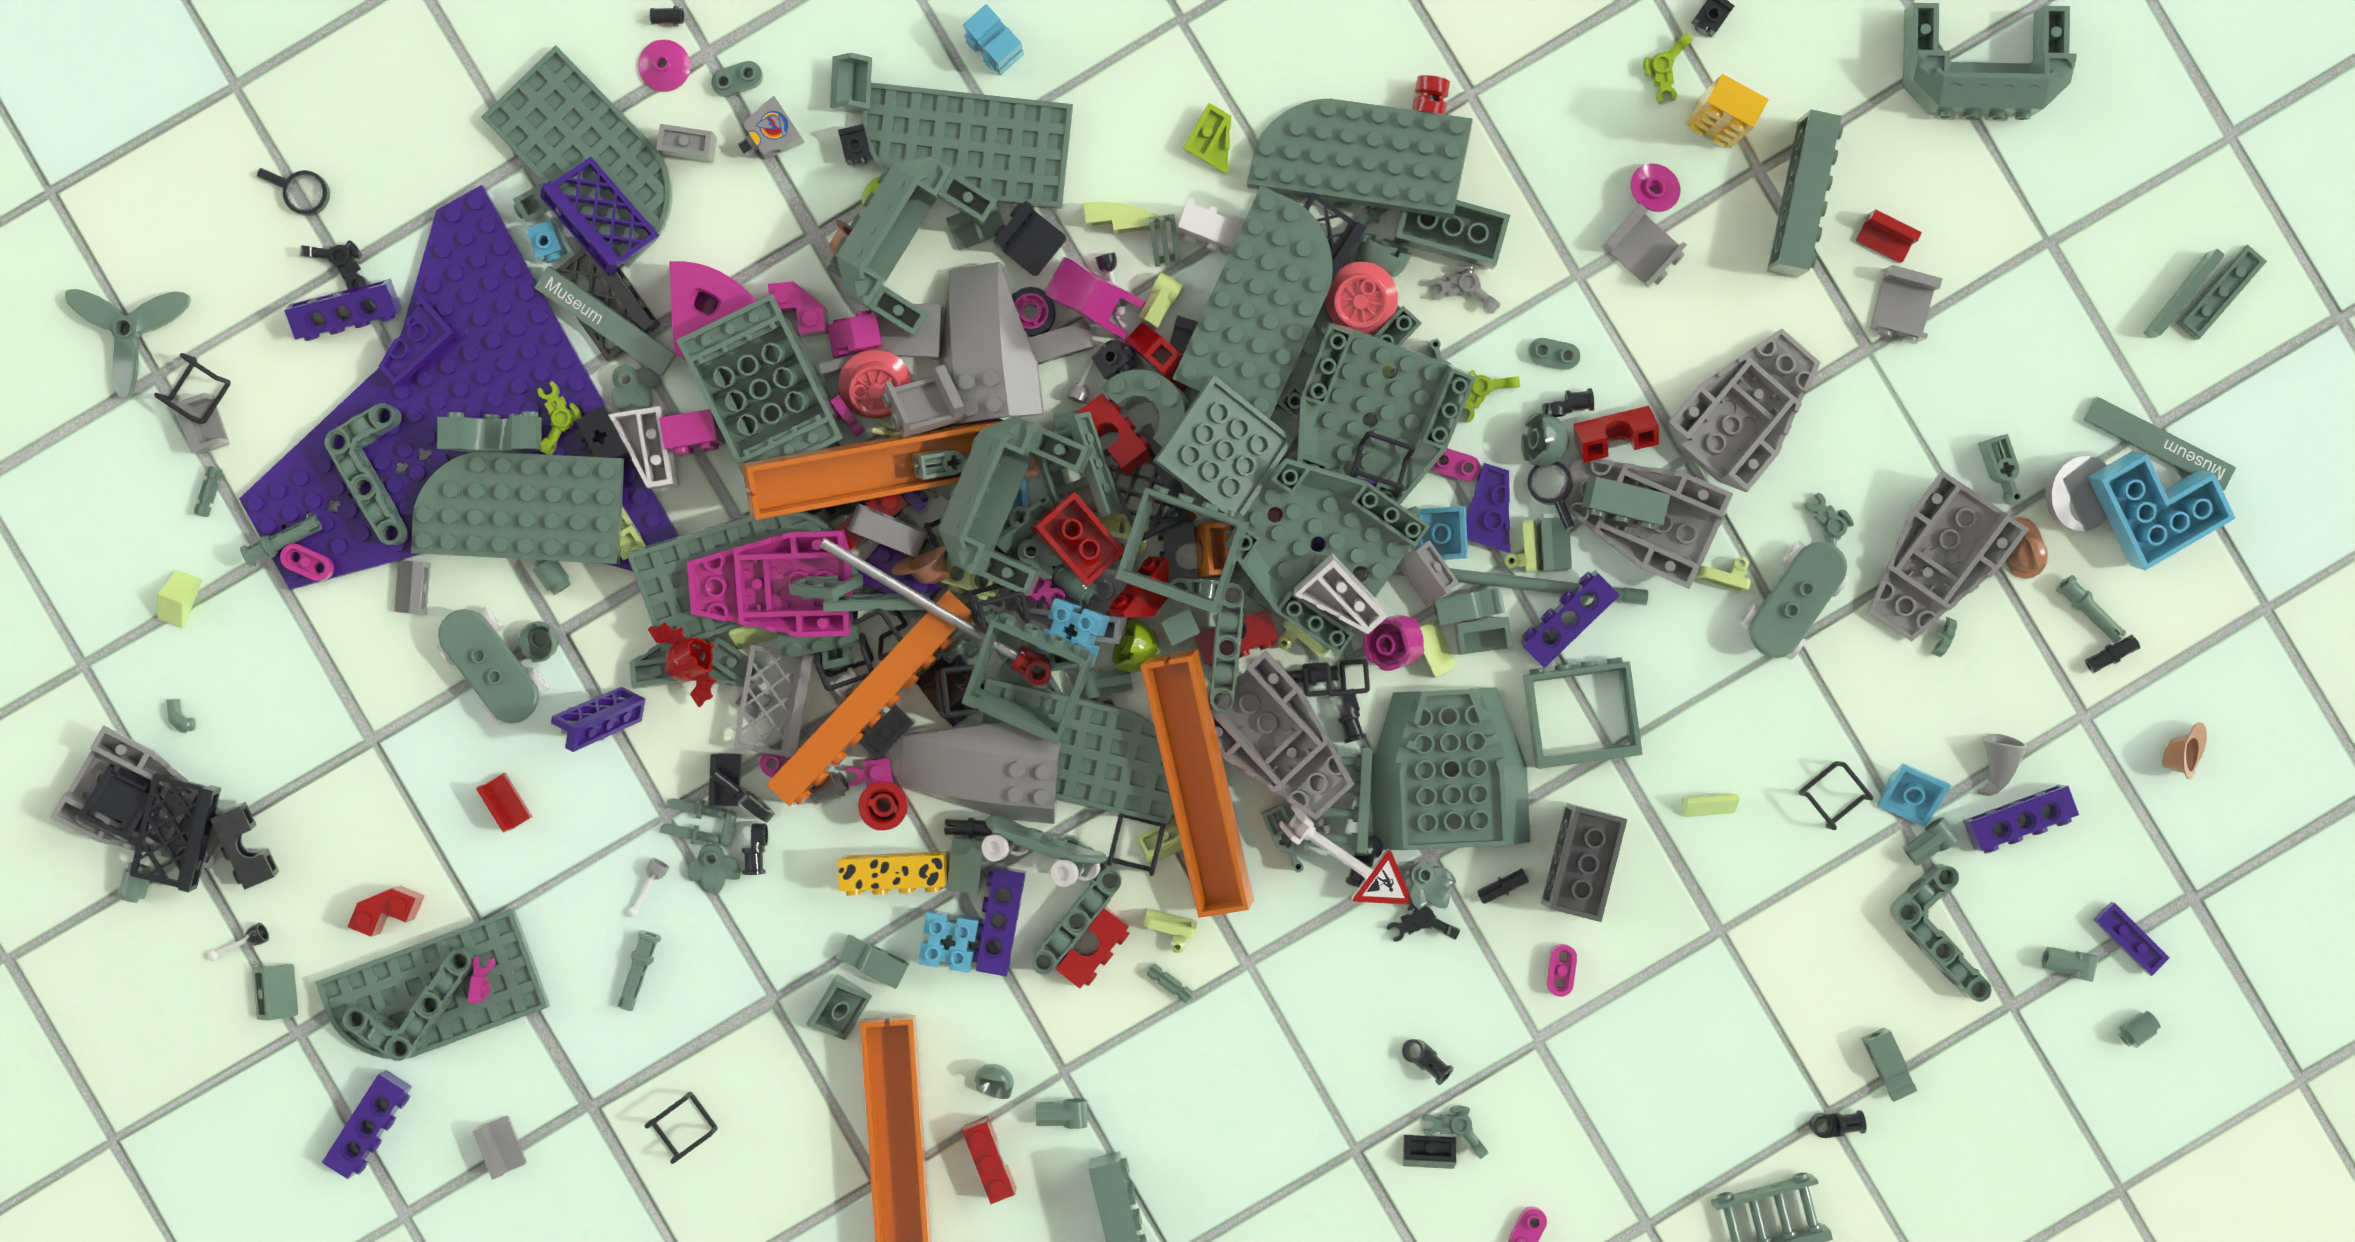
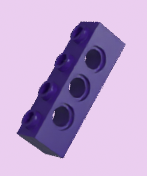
M390 278L292 303L286 307L284 312L294 339L304 338V341H310L319 338L320 333L329 331L330 335L345 331V327L354 325L355 328H361L371 324V320L380 319V322L394 319L396 317L395 314L401 309V305ZM363 300L372 301L375 305V310H368L364 306ZM338 307H346L350 312V316H342L338 311ZM313 313L321 314L324 317V323L316 322L313 318Z
M1596 570L1592 573L1586 572L1579 579L1578 583L1580 585L1574 591L1568 590L1559 599L1561 603L1554 610L1552 608L1548 609L1540 618L1542 622L1536 628L1531 626L1522 635L1523 640L1520 642L1522 647L1544 669L1620 596ZM1584 593H1592L1594 596L1593 601L1588 605L1580 603V598ZM1567 611L1575 613V618L1570 623L1561 621L1563 613ZM1552 629L1556 631V636L1552 641H1544L1542 639L1543 633L1546 630Z
M2059 784L1963 820L1973 849L1983 851L1986 854L1998 850V845L2008 842L2010 845L2024 840L2023 836L2027 834L2039 835L2048 831L2047 827L2054 824L2057 826L2067 825L2072 822L2071 818L2079 816V812L2069 786ZM2048 804L2050 814L2044 818L2042 808ZM2023 813L2026 817V822L2020 827L2017 819ZM1999 822L2002 830L1999 835L1995 836L1993 827Z
M995 866L994 871L988 872L986 886L991 887L989 897H984L981 912L986 913L984 923H979L977 938H981L980 949L975 948L972 964H977L976 971L1005 977L1008 975L1026 871ZM999 888H1006L1010 892V899L1008 901H1000L997 898L996 891ZM994 914H1002L1006 919L1005 925L1002 927L993 925L992 916ZM992 939L999 941L1001 950L996 953L989 951L987 942Z
M388 1070L379 1073L321 1163L346 1179L356 1174L360 1175L368 1164V1161L365 1159L369 1153H374L382 1143L380 1136L383 1131H388L397 1118L394 1114L398 1108L402 1109L409 1101L411 1096L408 1092L412 1086ZM379 1098H384L388 1102L387 1110L380 1107ZM365 1120L373 1123V1132L366 1129ZM351 1142L358 1144L360 1148L359 1154L352 1151Z

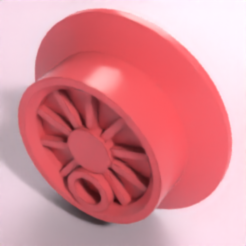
M1353 262L1343 266L1333 280L1325 298L1326 310L1335 324L1350 327L1367 334L1379 331L1395 314L1398 305V291L1393 278L1382 267L1370 262Z
M867 349L856 353L843 365L839 374L838 388L842 400L851 411L862 417L877 419L892 414L890 408H886L882 401L885 382L891 381L895 388L912 383L908 367L897 355L883 349Z

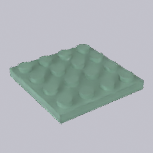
M1213 375L1210 376L1153 462L1202 500L1219 506V512L1228 514L1229 510L1245 515L1294 441V438Z

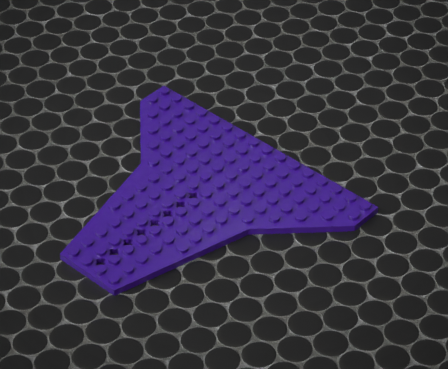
M483 185L436 210L405 320L408 315L411 317L418 305L416 302L421 295L457 335L400 387L395 386L383 371L378 368L239 498L260 537L264 535L272 536L284 530L285 526L291 527L307 518L306 515L308 513L316 514L322 525V530L294 544L303 545L332 560L334 571L331 577L325 581L424 555L411 553L413 510L417 497L427 480L436 470L456 457L471 453L437 449V417H448V412L464 413L466 418L484 419V415L494 414L501 415V419H509V414L538 412V417L542 418V442L548 436L553 426L550 425L551 417L545 406L547 401L539 396L538 389H543L546 395L551 394V381L558 385L559 397L564 396L567 408L572 410L569 404L573 403L580 410L581 417L602 406L608 409L546 297L534 288L537 281ZM380 403L396 407L401 413V422L396 428L362 449L379 476H385L383 485L408 529L407 541L399 546L384 544L379 540L357 502L351 497L349 488L325 446V437L330 431ZM385 410L382 413L381 419L383 423L388 422L391 414L389 410ZM574 421L570 429L566 430L565 433H561L556 442L557 446L553 455L589 457L588 452L591 449L587 442L582 443L575 430L579 428L577 422ZM601 433L598 435L600 438L598 442L604 444L605 436ZM343 436L339 437L336 441L337 448L341 449L345 444ZM422 449L431 451V454L428 456V462L419 459ZM536 451V452H520L521 454H541V455H547V454H545V453H543V452H541V451ZM632 457L625 459L622 506L646 546L678 537L679 534L663 505L659 502L654 491L646 487L632 461ZM399 462L408 464V467L405 469V475L396 471ZM369 481L365 482L362 487L365 495L371 491ZM331 500L334 502L339 501L340 503L337 507V513L328 509ZM392 527L389 530L388 535L391 540H394L398 535L396 527ZM283 548L272 558L289 590L324 582L309 579L284 567L280 560ZM298 552L293 557L295 562L300 560ZM620 556V564H608L633 572L629 558L623 560ZM320 563L317 567L318 572L321 573L324 571V565L322 563Z

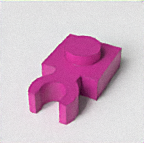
M839 393L830 399L835 412L834 416L838 420L843 418L856 436L865 431V428L844 403Z
M1039 578L1032 595L1025 597L1037 605L1043 599L1047 607L1051 609L1053 604L1051 599L1059 597L1064 600L1065 593L1059 588H1050L1052 585L1051 579Z
M890 757L880 760L863 761L864 769H860L857 766L846 768V772L854 771L857 774L855 781L848 782L849 786H856L862 780H866L867 786L879 781L894 783Z

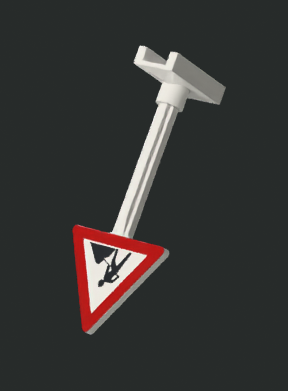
M1294 805L1291 806V809L1295 812V815L1288 825L1283 821L1278 824L1289 839L1299 845L1303 839L1306 841L1310 840L1365 877L1351 897L1354 902L1412 904L1410 893L1390 849H1386L1374 867L1370 868L1315 831L1316 828L1313 826L1312 820L1306 813Z

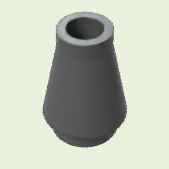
M841 772L831 773L821 785H817L814 789L810 790L812 802L817 805L824 801L845 796V792L849 790L845 776Z

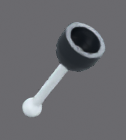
M1115 252L1095 257L1098 268L1102 272L1107 273L1109 281L1115 284L1112 273L1117 266ZM1119 300L1115 307V313L1121 316L1124 314L1125 309L1121 306Z
M259 922L247 929L245 938L218 951L212 950L208 953L207 957L209 960L215 961L219 955L247 942L254 946L261 945L269 941V933L266 927Z

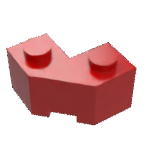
M401 885L381 892L356 904L347 927L370 937L381 934L388 916L405 923L414 920L425 895Z

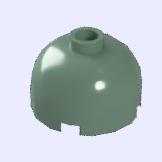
M1365 233L1358 250L1359 261L1376 264L1386 270L1391 277L1402 273L1408 265L1412 253H1408L1409 250L1392 240L1384 238L1377 241L1375 240L1377 235Z
M1535 413L1526 421L1525 426L1529 427L1527 436L1522 434L1521 451L1524 460L1530 461L1529 464L1537 466H1548L1557 462L1570 444L1567 430L1562 421L1542 413Z

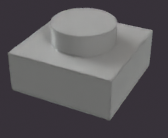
M750 683L749 688L755 696L763 691L755 683ZM749 692L747 702L753 698ZM765 693L757 699L766 708L773 698ZM742 694L735 702L739 707L741 705ZM753 701L745 708V711L754 719L763 712L756 701Z

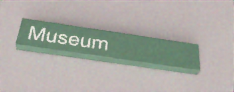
M547 266L534 287L660 376L665 375L677 356L668 347L551 266Z
M2098 396L2094 397L2083 421L2189 475L2198 470L2215 473L2223 491L2226 489L2237 468Z

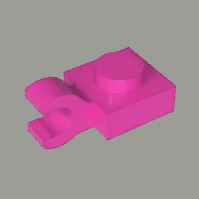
M481 956L474 958V973L471 976L468 1003L479 1004L485 1001V997L489 996L491 982H488L489 974L487 973L495 967V958H489L487 967L481 965Z

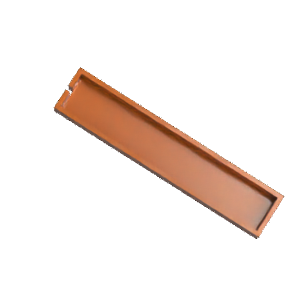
M993 419L933 429L904 438L900 435L742 463L745 488L751 491L746 492L750 516L755 520L958 483L961 472L956 475L924 480L914 477L912 453L951 449L966 455L972 450L973 440L980 430L1003 420ZM952 458L950 461H947V465L953 461Z
M948 590L937 604L972 624L971 611ZM928 611L766 785L788 806L802 805L812 794L809 789L814 784L816 786L821 785L830 775L827 770L832 765L834 767L838 766L848 756L845 751L850 746L856 747L865 736L863 732L868 726L874 727L884 717L881 713L886 707L892 708L902 698L899 693L904 688L911 689L920 679L917 674L923 668L928 670L937 661L935 655L941 649L945 651L955 641L953 636L960 629Z
M1198 649L1175 653L1172 657L1169 654L1148 658L1141 664V670L1198 918L1249 910L1254 902V897Z
M916 1015L892 1016L889 1022L887 1017L864 1018L860 1022L875 1242H931Z

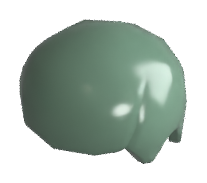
M535 621L527 624L521 630L519 637L521 653L529 657L533 663L548 660L556 653L559 645L557 632L545 622Z
M986 1064L977 1070L974 1079L976 1089L986 1095L999 1099H1009L1011 1096L1014 1079L1004 1066Z

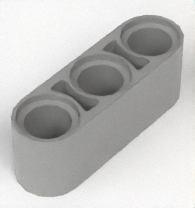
M1088 322L1073 324L1029 338V344L1036 356L1038 365L1081 353L1095 347Z
M857 504L847 527L853 533L914 557H918L928 534L927 531L861 504Z

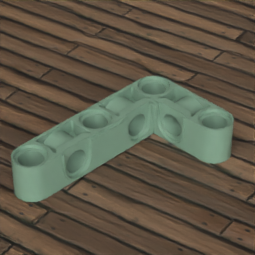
M380 403L330 431L325 437V446L379 540L384 544L399 546L407 541L408 529L362 449L396 428L401 422L402 416L396 407ZM385 410H389L391 414L388 422L383 423L381 419L382 413ZM343 436L345 444L341 449H338L336 441L339 437ZM369 481L371 491L365 495L362 487L365 482ZM392 527H396L398 535L394 540H391L388 535Z
M1178 578L1170 584L1183 583L1188 591L1213 599L1219 581ZM1229 583L1227 589L1235 588L1238 590L1239 600L1235 603H1229L1224 597L1220 612L1217 613L1214 636L1210 704L1218 712H1226L1233 706L1235 687L1237 685L1244 615V591L1239 585ZM1224 640H1229L1234 645L1233 653L1227 656L1223 655L1219 650V646ZM1218 693H1225L1229 697V703L1224 708H1219L1214 703V698Z
M1074 835L1063 837L1067 841L1072 840L1078 846L1094 850ZM1107 860L1100 863V872L1097 877L1088 880L1091 882L1088 888L1070 907L1053 931L1043 941L1044 943L1035 952L1032 958V967L1037 973L1045 975L1056 967L1120 888L1122 883L1121 873L1112 865L1108 866ZM1111 873L1117 877L1118 882L1115 886L1108 887L1103 883V877L1106 874ZM1072 915H1081L1084 918V924L1081 927L1072 926L1070 923ZM1040 955L1049 956L1051 965L1046 968L1039 966L1037 957Z
M1935 864L1893 902L1890 908L1891 916L1919 949L1963 995L1977 1002L1986 1001L1992 992L1990 983L1978 969L1974 968L1963 957L1964 953L1945 932L1939 930L1928 919V909L1941 897L1945 898L1959 882V873L1955 868L1944 864ZM1943 870H1946L1948 872V879L1941 883L1939 875ZM1908 905L1910 914L1908 917L1902 918L1901 909ZM1940 944H1944V954L1937 956V947ZM1979 982L1980 991L1973 995L1972 986Z
M462 947L450 952L441 966L438 967L440 970L431 983L424 987L409 1009L410 1014L401 1026L381 1015L370 1006L360 1004L348 1009L344 1013L342 1022L345 1028L364 1040L369 1046L377 1049L394 1061H401L410 1057L431 1032L463 985L465 978L473 968V960L476 957L475 952L468 947ZM458 954H462L466 958L464 967L460 966L456 961ZM428 997L435 1000V1010L427 1006ZM355 1011L362 1015V1024L355 1021ZM398 1041L406 1045V1053H401L398 1050Z

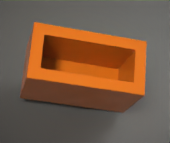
M1213 522L1203 523L1194 527L1199 579L1221 577L1229 553V549L1224 543L1228 541L1230 534H1224V532L1230 531V524Z

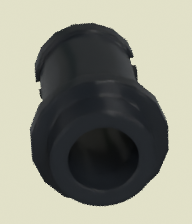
M674 5L673 8H650L651 25L674 24L675 27H678L679 24L684 23L683 8H678L677 5Z

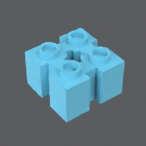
M987 4L963 24L966 31L964 34L966 43L975 53L977 51L982 52L983 62L992 72L997 70L1002 75L1024 56L1021 41L1002 23L1001 19Z
M1054 598L1048 618L1052 619L1053 623L1051 629L1044 628L1043 632L1059 635L1066 642L1073 645L1085 646L1089 649V652L1096 654L1091 665L1094 666L1100 646L1095 645L1097 636L1105 635L1111 616L1091 609H1083L1082 613H1080L1082 606L1063 599ZM1072 628L1078 632L1077 636L1071 637Z
M929 909L926 912L923 933L929 934V939L923 940L921 943L917 964L938 968L941 962L950 963L948 970L970 973L975 949L969 948L970 941L975 942L977 939L980 918L959 915L957 920L949 919V912ZM947 935H951L952 940H955L956 944L948 947L945 945L946 943H943V939Z

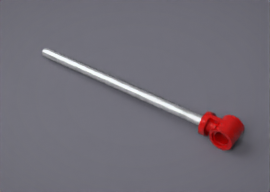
M824 537L819 547L983 643L986 634H983L976 626ZM997 639L994 650L1011 659L1009 668L1026 677L1027 681L1035 686L1045 685L1052 676L1051 664L1046 655L1035 653L1023 645L1016 651ZM1038 665L1045 668L1042 673H1034L1031 669Z

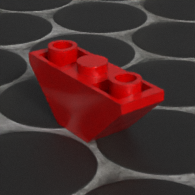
M1141 322L1124 342H1127L1157 372L1184 392L1189 386L1173 379L1183 356L1162 336Z
M1149 556L1142 562L1137 573L1168 583L1169 560L1167 557ZM1127 583L1122 592L1113 599L1106 613L1108 616L1154 617L1168 597Z

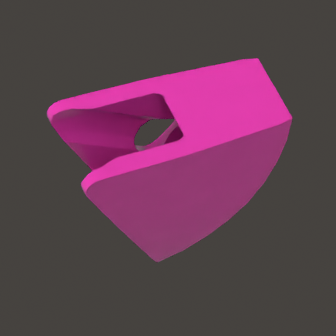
M1066 257L1061 259L1044 290V293L1051 299L1125 340L1128 337L1125 330L1109 321L1120 299H1125L1135 306L1144 307L1146 303L1144 300Z
M669 261L674 353L686 361L676 341L677 339L757 300L743 286L719 270L694 262Z

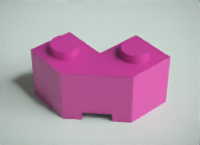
M794 281L768 284L769 295L774 294L782 313L797 312L798 330L801 336L829 335L827 309Z
M871 310L856 312V317L833 320V324L827 325L832 356L835 359L867 349L884 348L879 316L876 313L872 314Z

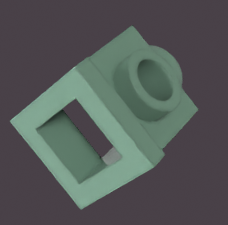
M545 183L513 199L515 203L513 205L514 210L520 219L524 218L525 222H528L551 210L540 198L541 188ZM533 198H536L539 203L538 208L532 205L531 201Z

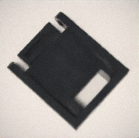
M110 763L79 813L77 820L128 843L144 816L149 795L145 791L150 781L122 768L119 769L114 778L110 775L113 773L115 765ZM99 812L120 822L121 825L119 829H115L94 818Z

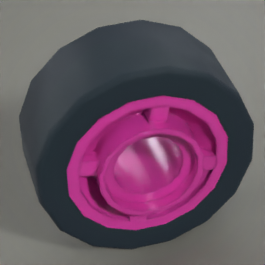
M1030 286L1021 288L1012 294L1015 307L1018 308L1021 316L1019 318L1024 331L1027 332L1028 338L1046 333L1051 329L1055 322L1056 310L1053 300L1042 289ZM1034 306L1038 309V314L1035 318L1029 319L1024 316V311L1027 307Z

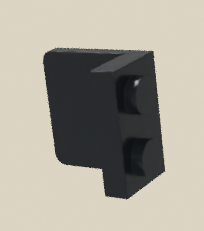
M1025 201L1023 205L1017 204L1010 213L1012 219L1006 226L1002 224L993 235L996 239L993 242L999 250L1032 276H1038L1066 242V236L1038 214L1034 206Z
M958 655L951 663L946 662L942 657L919 676L920 679L916 682L938 713L935 673L946 667L968 665L961 655ZM972 670L946 675L950 711L974 709L962 703L973 672ZM982 682L980 688L984 690L985 684ZM967 716L944 719L954 727L965 720Z

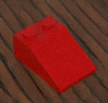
M1075 492L1065 494L1029 527L1046 548L1086 587L1124 553L1123 547Z

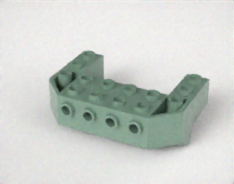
M1913 2L1904 10L1903 88L1928 114H1937V118L1944 119L1952 118L1953 115H1963L1964 119L1979 118V115H1989V119L1992 120L2004 119L2005 116H2015V120H2029L2031 116L2050 104L2071 83L2077 53H2069L2070 6L2044 5L2033 13V61L2031 63L1950 62V51L1939 50V3Z
M931 157L894 164L889 171L885 169L877 181L880 184L875 194L871 192L863 204L866 207L861 216L857 214L849 227L852 229L847 239L843 237L836 248V251L839 252L837 260L846 295L915 337L928 313L885 287L884 284L937 198L941 199L982 226L997 203L995 198L952 172V168Z
M1013 416L980 430L975 436L971 446L972 450L962 466L960 479L952 490L951 500L941 516V524L938 529L953 565L1016 592L1021 591L1025 596H1031L1042 571L994 551L1034 454L1083 474L1093 449L1022 418Z

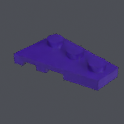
M879 544L865 560L916 592L928 593L930 600H933L942 590L936 583L925 585L919 583L911 574H893V566L906 556L900 551L883 544ZM858 570V573L863 577L864 584L875 589L879 587L884 588L888 594H899Z

